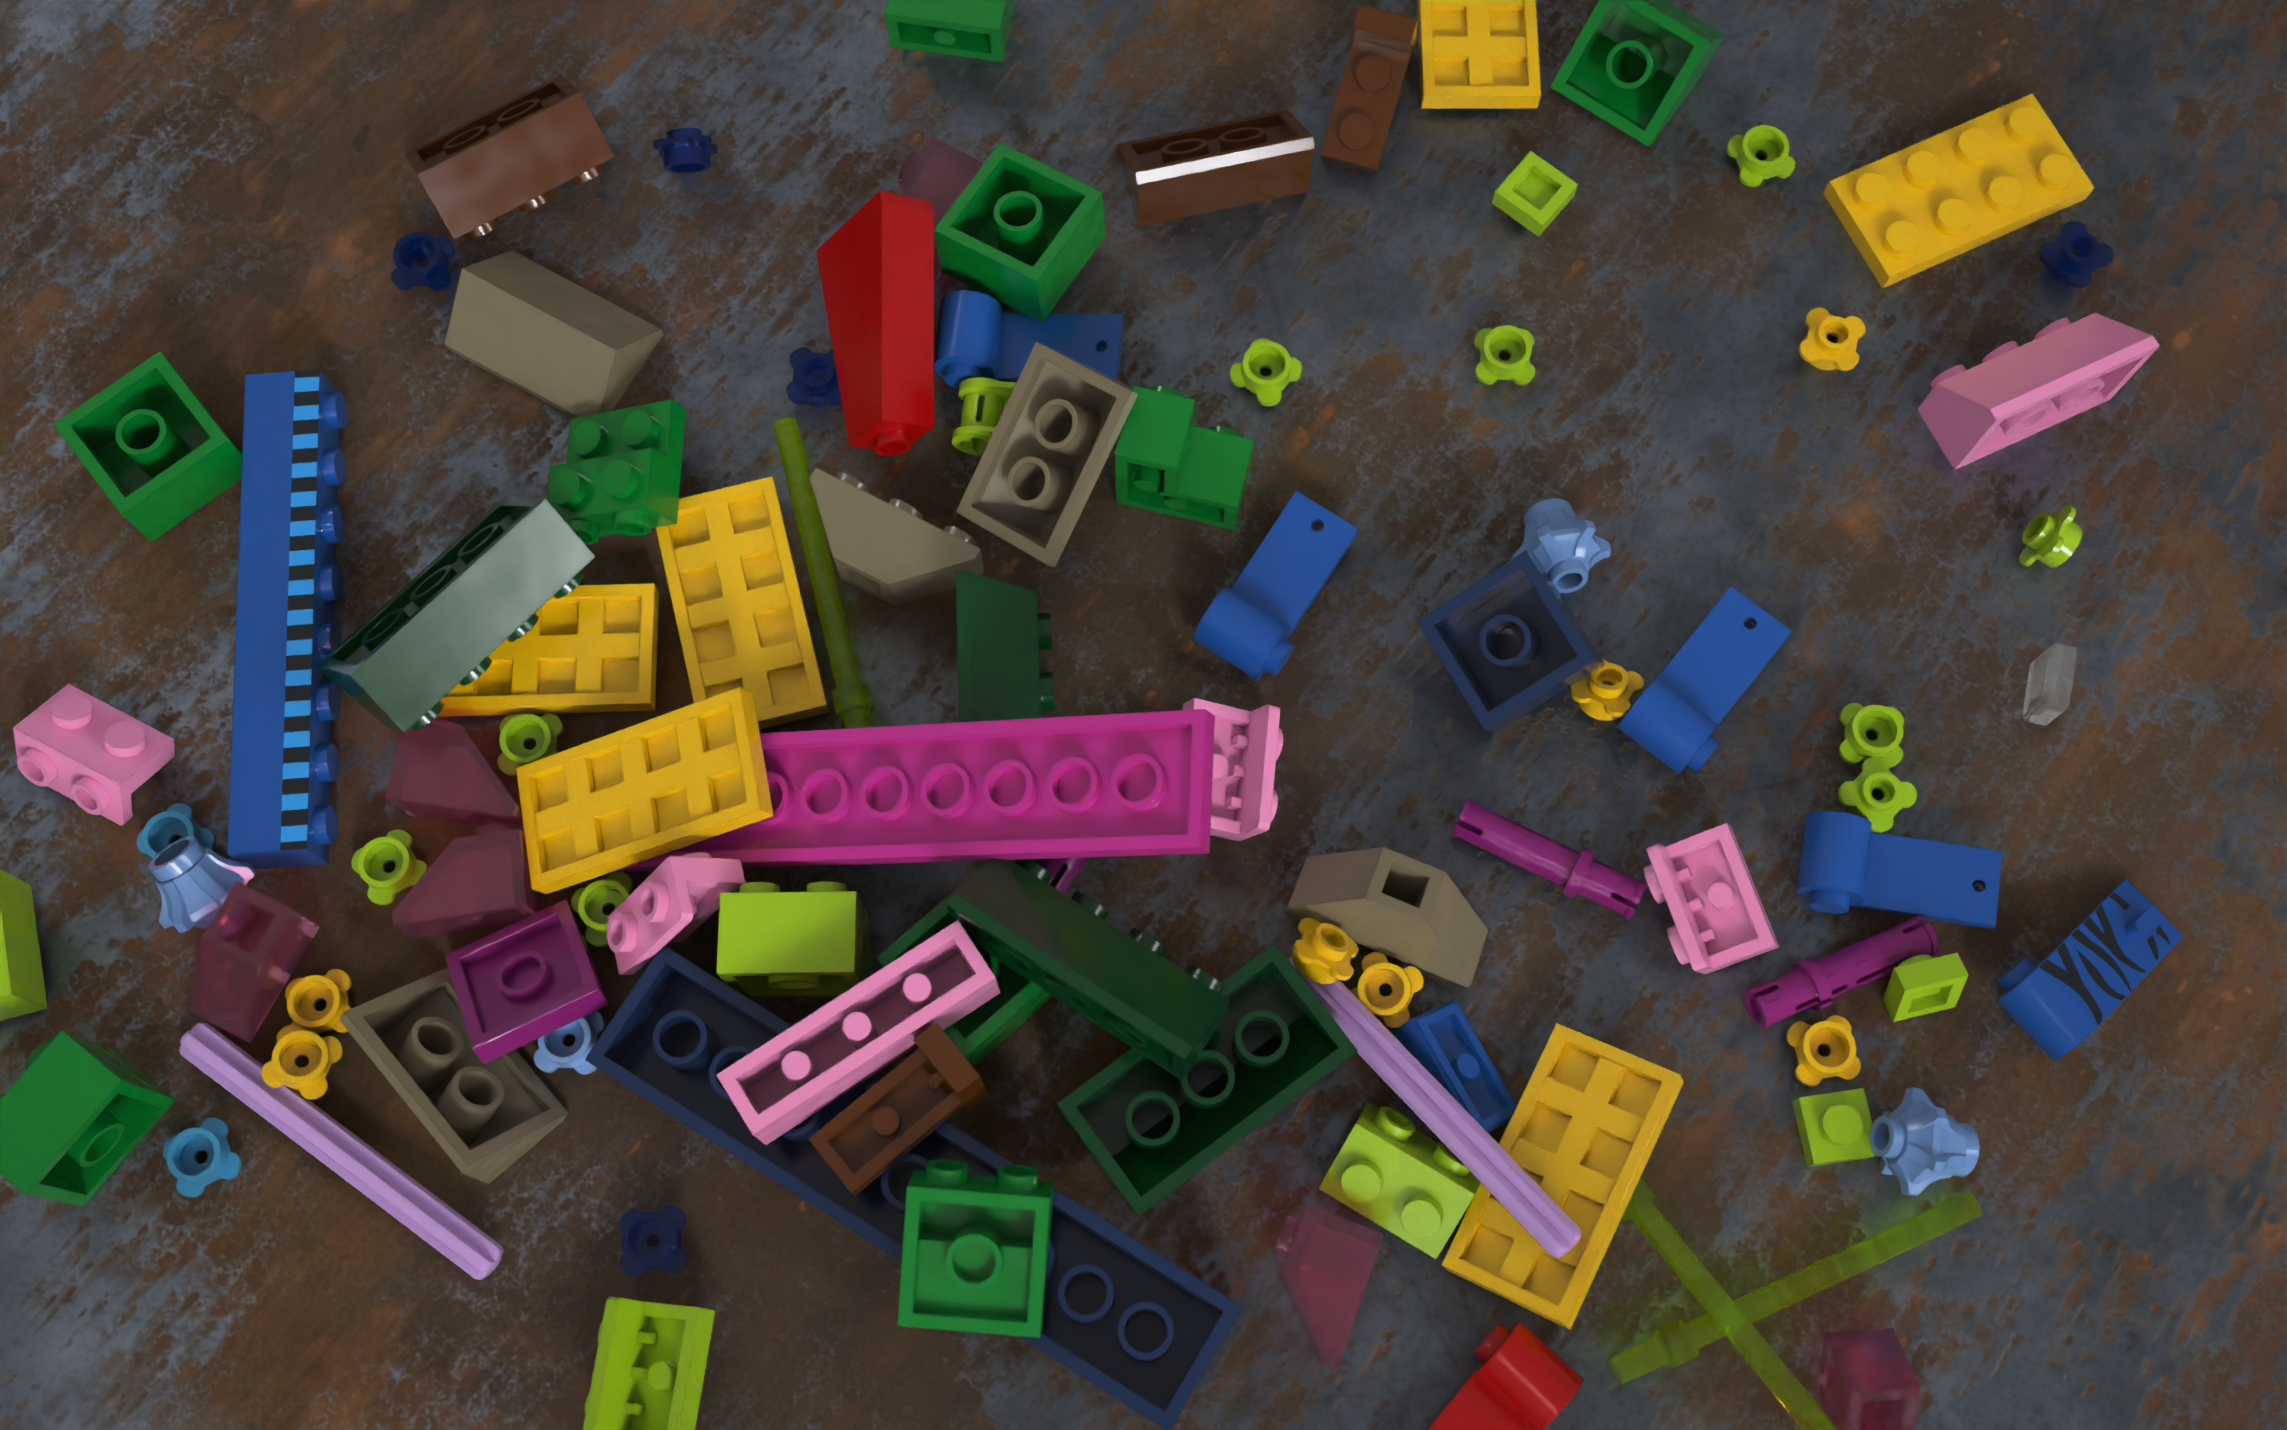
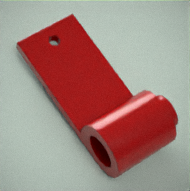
M1517 1321L1510 1329H1507L1501 1322H1498L1473 1352L1481 1360V1363L1427 1430H1543L1569 1403L1583 1383L1584 1378L1520 1321Z

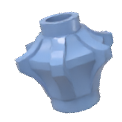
M1552 498L1534 504L1525 513L1524 541L1521 547L1513 554L1512 559L1525 550L1538 558L1559 593H1571L1579 590L1587 583L1589 579L1588 572L1595 563L1610 557L1611 547L1608 541L1594 535L1596 531L1594 522L1579 519L1574 513L1571 504L1566 500Z
M193 835L173 842L158 853L150 862L148 868L156 877V885L160 891L162 901L158 922L164 929L174 926L179 933L189 931L192 927L207 928L211 934L216 935L232 927L245 914V909L240 904L242 892L248 881L255 876V869L250 863L234 861V859L219 856L210 848L203 847Z
M1906 1088L1904 1098L1898 1108L1893 1112L1883 1111L1882 1116L1874 1121L1869 1137L1872 1152L1876 1156L1881 1157L1879 1161L1880 1173L1886 1175L1894 1174L1899 1180L1901 1194L1918 1196L1929 1184L1936 1180L1950 1178L1951 1176H1967L1976 1166L1979 1157V1138L1975 1129L1968 1123L1957 1122L1954 1117L1946 1114L1945 1108L1936 1107L1924 1090L1920 1088Z

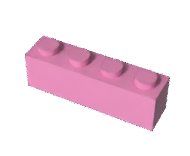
M957 920L717 1074V1077L751 1133L767 1145L917 1048L914 1039L934 1022L944 1030L1000 994L996 977Z

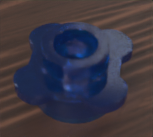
M697 128L672 129L666 132L667 138L653 141V149L659 150L660 157L663 158V168L669 173L690 174L709 170L711 168L710 155L718 153L717 145L712 144V137L702 135V130Z
M2070 221L2062 227L2061 235L2054 242L2043 244L2039 251V256L2045 264L2048 274L2055 281L2074 288H2083L2091 282V274L2098 267H2107L2113 260V250L2106 243H2098L2093 235L2087 233V227L2083 223ZM2071 251L2079 252L2081 258L2075 256Z
M413 232L400 238L393 252V259L397 266L391 273V280L394 285L404 291L411 289L413 286L429 287L434 292L446 289L452 280L448 272L449 259L456 252L453 242L448 237L439 236L435 238L426 232ZM428 260V264L425 267L418 266L420 262Z
M802 347L792 352L789 362L794 370L793 380L786 388L788 398L795 404L802 405L806 403L816 408L841 404L833 349L828 353H812L808 348ZM818 372L824 375L820 381H815L812 378Z
M670 1205L666 1206L661 1212H642L637 1208H633L622 1215L619 1221V1228L623 1232L621 1244L624 1253L620 1257L619 1264L625 1274L639 1277L646 1270L663 1269L666 1273L676 1274L685 1267L688 1255L682 1248L681 1235L682 1229L687 1224V1217L684 1211ZM651 1235L659 1237V1244L654 1248H650L647 1244V1240Z

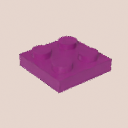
M567 899L445 955L472 1048L483 1064L609 1005L577 915Z

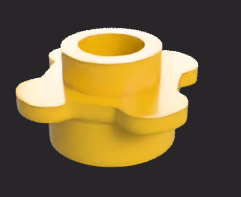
M1820 307L1809 311L1805 318L1808 332L1798 348L1800 356L1806 362L1821 370L1838 369L1840 371H1849L1853 369L1859 362V355L1856 352L1858 339L1862 338L1866 331L1863 321L1856 316L1842 318L1830 315L1825 308ZM1827 336H1835L1837 343L1830 342Z
M1602 659L1605 663L1603 666L1570 686V695L1579 703L1582 711L1588 716L1597 720L1612 721L1628 713L1631 706V697L1633 694L1642 692L1644 680L1637 672H1626L1621 666L1608 663Z
M1303 918L1298 925L1301 938L1296 940L1292 947V961L1295 967L1305 977L1320 984H1332L1336 980L1345 981L1350 979L1354 973L1350 961L1359 951L1355 941L1347 936L1342 929L1333 924L1320 923L1313 918Z
M1373 952L1368 954L1362 960L1361 965L1364 972L1359 978L1358 987L1352 989L1351 992L1372 1014L1382 1017L1388 1027L1399 1028L1410 1019L1408 1006L1413 994L1423 988V975L1414 966L1401 968L1388 962L1387 957L1383 953ZM1389 984L1392 987V993L1386 997L1382 996L1379 991L1381 985Z
M331 969L325 976L311 975L292 980L285 990L287 1010L293 1020L291 1025H299L303 1030L316 1034L335 1030L339 1033L348 1032L339 1019L343 1012L352 1009L347 992L352 985L350 976L340 969ZM324 999L327 1003L326 1008L322 1011H317L316 1003Z
M1832 1015L1826 1021H1821L1814 1025L1797 1021L1788 1028L1786 1040L1795 1049L1798 1061L1795 1076L1802 1084L1814 1087L1822 1079L1839 1077L1842 1080L1848 1081L1855 1078L1860 1072L1861 1062L1856 1056V1042L1851 1034V1025L1845 1018L1839 1015ZM1819 1045L1827 1046L1829 1049L1827 1057H1823L1818 1053Z
M299 1025L285 1026L277 1034V1043L272 1052V1060L265 1063L262 1067V1079L270 1088L286 1086L299 1090L302 1097L307 1100L318 1099L328 1089L326 1077L331 1065L342 1057L343 1049L341 1043L333 1036L321 1038L314 1032L303 1030ZM301 1056L309 1059L308 1065L303 1068L296 1066V1060Z

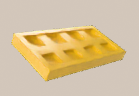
M1417 0L1421 109H1538L1541 98L1536 0Z
M2032 93L1829 181L1823 194L1883 289L2085 200L2095 187Z
M773 476L680 498L677 524L656 527L694 703L741 687L753 693L759 730L829 713L828 702Z
M654 583L578 585L570 593L559 599H555L552 596L535 612L539 616V620L532 629L513 642H509L506 639L489 655L492 663L480 677L465 686L458 683L441 699L444 707L436 717L655 711L659 591Z
M741 687L516 768L531 888L544 894L573 886L774 816L753 693Z
M1556 1023L1499 1145L1580 1227L1581 1238L1564 1256L1558 1259L1552 1257L1495 1196L1480 1183L1442 1262V1266L1447 1271L1570 1330L1682 1088L1684 1081L1681 1075Z

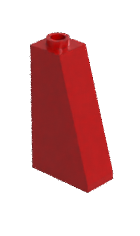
M880 190L821 245L816 252L849 447L872 449L881 456H895L910 450L913 443L934 428V212L932 201Z

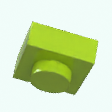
M1530 151L1496 189L1492 204L1539 237L1575 196L1578 184Z
M1958 952L1933 958L1931 955L1914 956L1893 969L1883 997L1884 1005L1893 1022L1956 1007L1969 975Z
M1864 1088L1799 1097L1792 1101L1807 1167L1876 1156L1870 1147L1869 1137L1873 1124Z

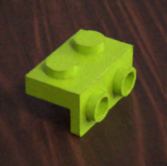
M1366 1103L1318 1189L1437 1259L1474 1198L1480 1181L1442 1141L1437 1143L1415 1130L1414 1123L1405 1114L1391 1107L1382 1106L1378 1108L1371 1103Z
M609 1297L606 1301L603 1321L598 1331V1349L590 1392L585 1402L583 1430H695L716 1310Z

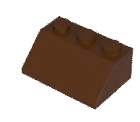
M562 75L405 154L454 240L464 234L467 239L471 240L489 233L500 224L497 217L517 207L521 212H527L545 204L553 196L550 190L569 180L574 185L592 180L604 172L605 167L602 163L615 157L583 95Z

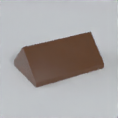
M1288 109L1117 144L1137 227L1309 192L1315 149L1313 136Z

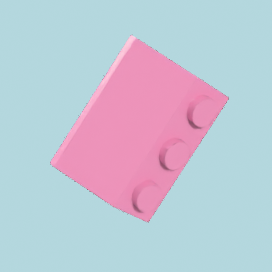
M2093 313L2073 323L2067 317L2061 318L2040 330L2035 335V340L2020 347L2016 341H2010L1987 354L1983 358L1982 364L1966 370L1963 364H1960L1942 372L1931 381L1930 386L1932 390L1917 410L1949 463L1956 470L2110 400L2160 345L2153 335L2097 313Z

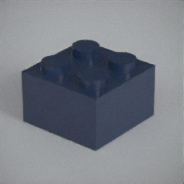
M1526 550L1417 620L1418 625L1484 730L1497 732L1605 664L1538 558Z

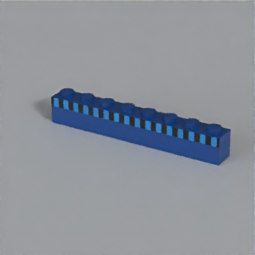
M320 369L245 375L227 855L239 862L250 863L254 869L329 864V844L335 843L338 834L336 811L330 805V781H336L339 775L338 751L336 746L331 743L332 720H337L340 716L341 700L336 683L327 677L316 665L342 643L339 626L334 622L335 601L341 600L343 596L342 572L336 563V542L343 541L345 524L342 510L337 505L338 485H343L346 479L345 459L341 449L338 447L339 428H345L347 424V406L343 394L334 389Z

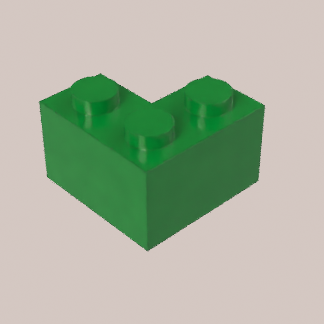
M1133 386L1132 390L1138 393V396L1121 429L1115 451L1116 503L1235 530L1252 466L1254 440L1244 438L1237 430L1225 426H1212L1209 429L1194 426L1195 399L1186 398L1176 389L1166 386H1153L1149 389Z

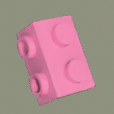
M67 684L13 727L17 765L21 773L30 782L40 787L47 786L74 800L87 813L102 815L121 826L133 817L131 794L175 757L173 738L70 684Z
M1193 698L1183 703V710L1206 709L1215 716L1210 835L1242 841L1268 831L1278 806V796L1274 789L1276 761L1280 756L1283 746V733L1279 728L1280 707L1266 704L1253 711H1247L1198 698Z
M1724 823L1666 847L1658 843L1646 848L1652 865L1643 868L1644 875L1658 904L1667 902L1675 922V926L1667 928V933L1673 951L1681 965L1690 963L1695 972L1706 975L1779 947L1731 825Z
M705 852L690 853L681 857L669 856L608 916L607 941L610 949L615 952L619 974L634 975L668 942L685 941L719 909L720 893H736L739 890V886L746 883L741 860L712 858V855Z

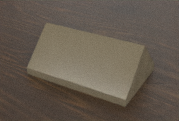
M510 250L462 268L445 346L451 352L570 416L578 418L612 411L662 339L664 333L662 329Z
M1036 341L956 512L1046 565L1056 567L1138 393L1123 382Z
M448 967L343 1012L339 1019L464 1175L487 1184L491 1183L563 1122L568 1115L566 1109L516 1049L486 1064L481 1062L472 1048Z

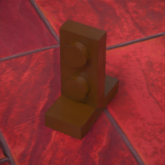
M1359 4L1352 27V45L1320 156L1325 160L1377 173L1407 68L1411 67L1416 50L1417 19Z
M936 1022L914 1039L918 1050L809 1138V1141L854 1196L962 1107L969 1113L989 1096L980 1075Z

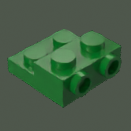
M670 399L570 419L566 463L549 466L546 500L585 545L595 544L599 541V537L615 534L644 536L650 533L651 528L677 524L686 408Z
M950 1159L929 1161L926 1163V1171L914 1170L906 1191L898 1326L1040 1338L1043 1325L1054 1182L1039 1181V1170L1024 1165L1001 1166L997 1169V1177L968 1175L969 1165L967 1163Z

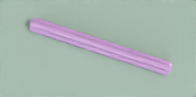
M1291 956L1288 961L1358 1050L1357 1053L1552 1257L1558 1259L1567 1254L1581 1238L1580 1227L1340 980H1336L1332 984L1314 982L1300 973L1295 967Z
M204 1022L197 1023L182 1036L179 1049L181 1056L474 1279H485L498 1266L504 1252L502 1245L313 1102L303 1098L297 1090L286 1086L279 1088L268 1087L261 1076L263 1065L211 1025Z

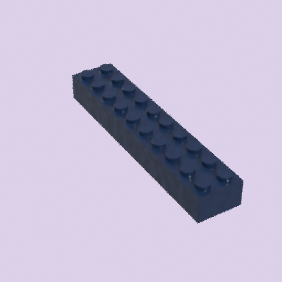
M666 946L653 958L585 1058L587 1062L901 1263L906 1191L914 1170L926 1171L927 1162L938 1159H950L967 1163L969 1165L968 1175L997 1177V1169L999 1167L1015 1165L945 1121L854 1196L809 1141V1138L880 1081L874 1076L765 1145L751 1133L718 1079L717 1074L792 1027V1025ZM1054 1189L1041 1337H1018L1164 1430H1171L1242 1306Z

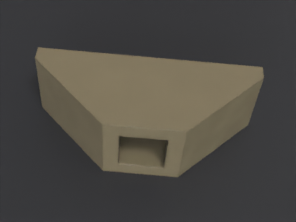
M815 468L810 476L827 539L841 580L896 606L956 588L955 572L969 571L983 575L985 570L981 548L977 547L978 543L973 537L961 529L947 525L942 530L924 521L922 514L906 502L891 499L887 503L869 494L868 488L862 482L846 473L837 472L834 477Z
M1386 847L1307 857L1285 914L1299 920L1313 918L1320 923L1333 924L1342 929L1347 936L1358 944L1467 988L1472 983L1488 933L1487 927L1445 871Z

